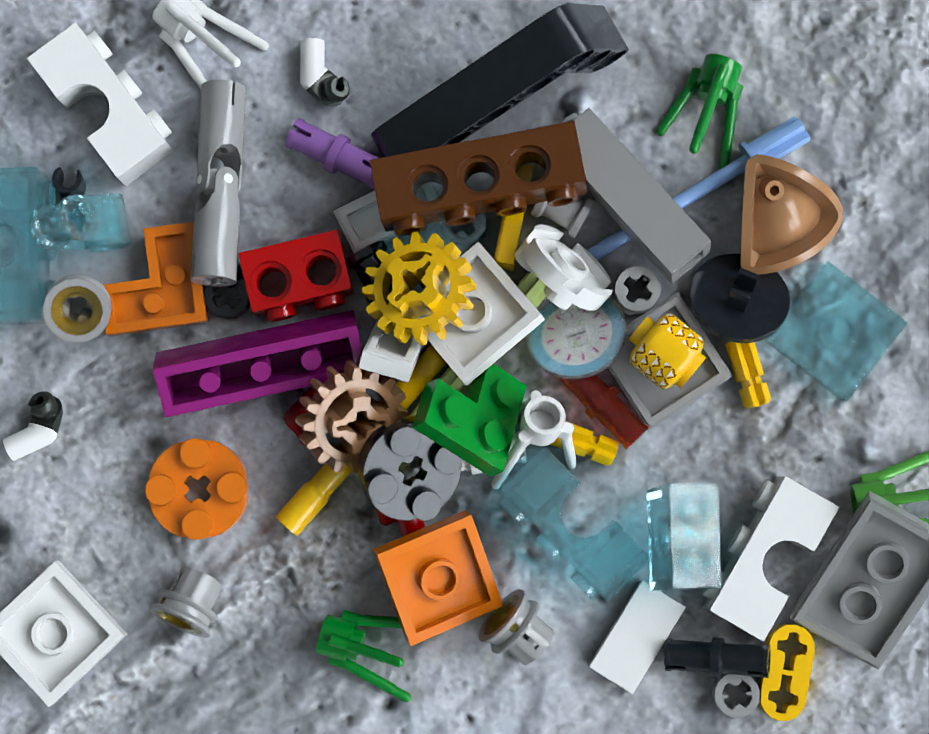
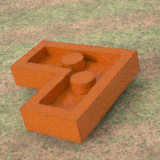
M194 222L143 228L150 278L104 284L105 289L110 295L112 306L108 325L105 328L107 336L209 323L207 305L204 299L205 287L190 280Z

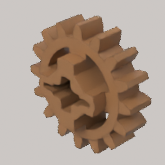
M348 360L344 367V373L339 374L332 366L326 368L328 376L326 382L322 383L314 378L310 381L312 388L316 392L313 397H300L299 402L308 412L297 416L296 423L305 430L299 436L301 442L308 449H311L310 454L320 464L326 462L335 472H339L344 464H346L353 473H358L359 454L368 437L382 425L388 427L401 420L399 418L409 416V412L399 404L406 398V395L395 385L396 380L394 378L364 369L360 370V367L352 360ZM366 388L376 391L380 401H375L366 393ZM330 433L333 438L337 437L340 440V445L327 441L325 434Z

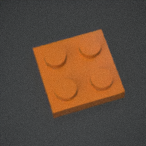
M467 510L372 549L405 640L410 646L504 606L473 517Z

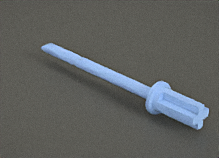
M793 116L748 144L745 141L738 144L742 154L740 158L673 197L674 201L682 209L686 208L744 173L747 160L756 154L778 159L783 158L810 141V136L806 132L804 124L799 118L797 119ZM620 229L587 250L599 260L632 239Z

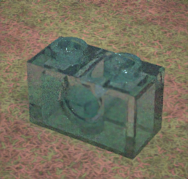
M668 483L647 489L650 591H702L722 588L718 484Z

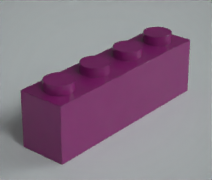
M354 310L156 352L153 373L166 418L311 386L310 381L313 378L324 383L328 380L327 367L332 366L339 374L344 373V367L348 360H352L359 367L363 351Z

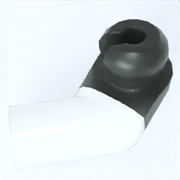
M317 38L300 40V83L302 88L323 105H340L349 96L350 86L343 76L339 78L325 67V41Z
M47 391L37 392L30 398L28 405L31 407V415L28 427L3 439L6 452L13 461L44 448L55 441L64 414L59 398Z

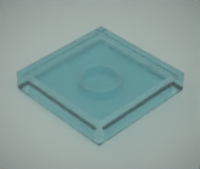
M828 261L791 306L781 328L772 336L766 338L765 342L842 402H847L908 322Z

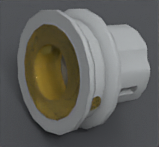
M82 274L67 275L56 281L47 292L43 305L44 320L51 332L60 339L73 343L88 342L99 336L107 327L112 310L110 295L104 285L93 277ZM84 297L87 300V305L92 310L83 308L79 314L74 313L70 310L72 302L68 298Z
M183 566L180 568L170 590L158 589L159 601L156 604L150 605L149 610L160 620L194 636L209 638L210 630L208 627L210 623L217 622L218 616L211 609L222 586L219 581L208 574Z
M518 589L502 599L504 606L490 612L480 628L478 637L479 641L483 643H491L493 653L500 654L508 651L523 665H528L546 650L554 632L552 628L537 616L538 603L533 600H526L525 591Z

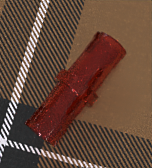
M595 373L583 377L556 376L587 408L585 414L591 420L596 417L623 445L622 447L625 450L633 445L649 429L648 425L644 424L618 397L620 391L614 385L609 388Z

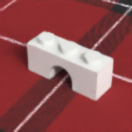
M75 22L27 59L56 98L67 109L83 97L89 95H100L108 99L109 115L106 122L87 139L114 175L125 186H128L174 151L165 140L172 131L155 109L146 114L135 99L143 93L124 69L117 75L105 61L113 54L96 31L93 30L86 36Z
M786 476L776 477L774 483L767 480L762 485L752 504V507L758 509L749 527L742 524L737 529L727 548V551L733 553L724 571L717 568L713 572L702 592V595L708 598L703 608L763 642L789 596L773 588L767 582L762 567L766 552L774 544L781 541H789L803 550L815 552L839 509L837 505Z

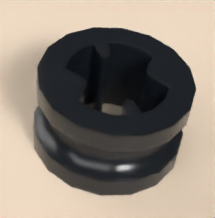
M237 275L236 284L227 286L231 289L238 285L241 290V294L235 295L240 299V302L234 308L227 304L218 307L215 298L221 297L216 293L219 287L206 286L204 299L209 310L218 317L227 320L237 319L244 315L250 307L245 281Z

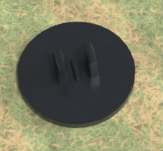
M724 254L705 262L693 276L689 289L690 306L699 323L715 336L735 343H753L772 336L781 328L789 312V291L780 274L774 272L758 275L741 268V254Z

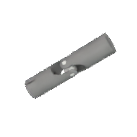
M209 80L201 85L196 182L199 197L194 212L190 280L193 283L204 286L223 287L231 286L237 282L240 223L238 194L241 187L246 87L241 83H233L230 80ZM212 157L220 159L225 167L210 169Z

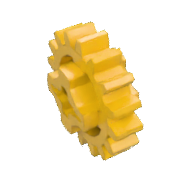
M418 231L412 232L410 244L404 245L398 237L393 238L394 251L388 254L380 249L376 252L377 257L382 262L380 267L366 268L365 272L374 280V284L362 288V293L369 300L374 301L366 307L367 313L374 319H379L377 326L388 335L394 331V337L404 344L410 339L411 334H413L414 339L421 346L427 344L428 333L434 332L441 340L446 339L444 326L450 322L452 325L460 328L463 323L457 315L459 310L473 309V303L464 296L466 292L477 289L474 280L471 277L465 276L473 269L471 264L465 257L459 258L461 251L453 242L444 246V241L436 233L430 236L427 243H425ZM392 281V292L389 294V288ZM450 282V290L446 298V285ZM419 283L425 287L420 294L413 290ZM429 315L427 317L417 319L418 316Z

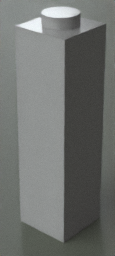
M590 108L585 110L580 116L576 113L569 115L561 123L575 121L586 176V190L670 283L673 284L710 252L711 240Z

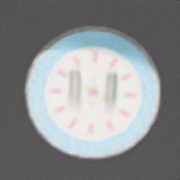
M610 296L599 309L594 311L582 309L574 304L567 310H564L547 298L536 308L545 320L526 335L527 345L534 361L545 372L563 379H583L602 372L618 358L626 342L627 324L622 309Z

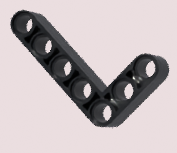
M577 3L560 5L548 11L376 128L371 133V137L382 157L460 143L563 74L596 72L620 59L629 49L604 6Z

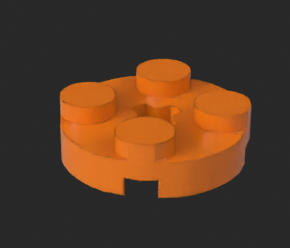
M193 438L170 446L157 458L151 468L145 493L153 515L165 529L179 537L200 540L227 532L241 519L247 508L249 498L248 475L242 460L230 448L219 442ZM206 476L210 480L206 488L211 494L210 498L207 501L200 498L193 500V502L190 501L187 497L190 490L186 484L191 477L200 480Z

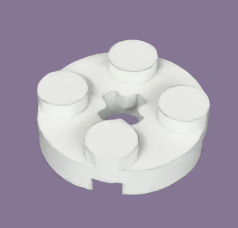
M536 225L515 252L514 256L517 262L529 272L536 274L546 285L544 293L547 298L561 309L567 310L572 304L589 311L599 309L613 291L606 289L611 283L606 270L578 242L572 249L561 243L559 240L564 235L563 232L547 225Z

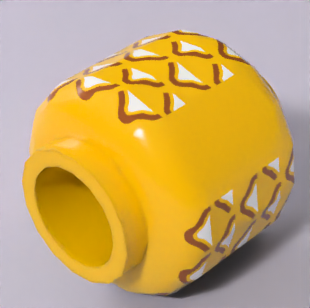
M671 313L662 315L656 322L647 316L628 339L635 345L629 358L631 365L661 389H668L674 384L681 389L706 359L700 353L704 345L702 337Z

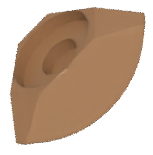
M760 154L749 158L745 167L741 268L758 275L774 273L798 265L821 251L834 238L843 221V207L837 195L819 178L794 164Z

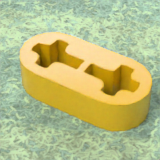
M782 623L775 626L768 633L765 645H770L771 666L769 678L759 676L760 701L758 704L760 709L769 717L778 721H789L796 718L803 711L806 704L815 643L811 634L805 628L793 623ZM790 632H795V641L802 644L801 653H792L789 669L783 668L785 653L777 649V644L779 640H787ZM782 674L788 675L786 691L794 695L793 702L784 703L782 710H776V703L768 699L769 692L778 691L781 685Z

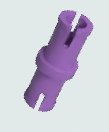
M301 118L294 122L293 126L297 130L290 129L285 142L287 148L294 149L324 164L323 169L331 174L339 171L375 190L370 160L379 157L350 144L351 139L343 134L335 137L306 123Z

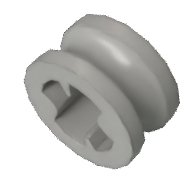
M723 674L722 679L715 678L711 687V697L715 706L723 714L731 718H742L750 715L757 708L760 701V690L751 676ZM741 681H744L747 689H744L742 692L748 695L746 702L741 705L734 701L729 707L726 706L723 699L728 698V695L722 692L725 685L731 683L737 686Z

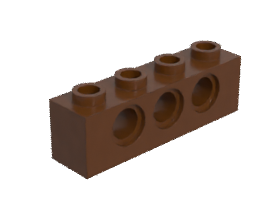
M575 121L370 160L380 220L386 232L395 231V234L400 236L412 235V232L416 231L418 233L425 230V224L445 221L448 226L468 224L476 220L477 214L496 211L498 216L516 215L526 211L527 205L545 201L551 207L564 206L578 200L577 195L586 194V176ZM527 163L539 164L545 170L543 176L533 182L520 179L517 176V172L521 166ZM476 173H487L494 178L492 185L484 191H473L466 186L468 179ZM435 182L443 187L442 193L435 200L422 201L416 197L417 190L425 183Z

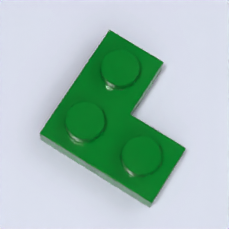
M494 363L472 381L468 397L437 378L425 384L412 428L488 476L500 474L505 468L527 385Z

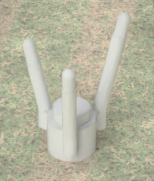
M161 0L153 12V20L163 28L159 37L172 48L200 89L201 85L206 82V79L180 42L181 39L188 43L198 37L231 66L236 68L241 64L237 56L204 28L205 19L263 51L269 48V44L265 40L208 8L201 0Z
M533 391L529 399L522 403L519 413L522 415L520 422L521 432L508 453L504 471L495 475L491 481L493 489H498L524 449L530 443L537 446H546L560 438L567 467L570 469L576 467V455L572 440L574 426L569 422H565L566 415L560 402L552 397L542 396L539 391Z

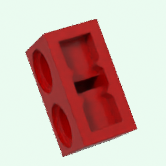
M338 230L238 253L251 311L257 317L266 316L268 323L295 317V308L315 304L316 311L342 306L345 304L344 296L354 294ZM319 261H330L336 266L334 279L327 285L313 284L309 278L311 267ZM272 272L284 274L287 279L284 292L277 297L264 296L261 292L263 278Z

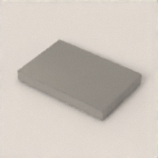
M869 491L791 610L790 620L879 670L929 596V524Z

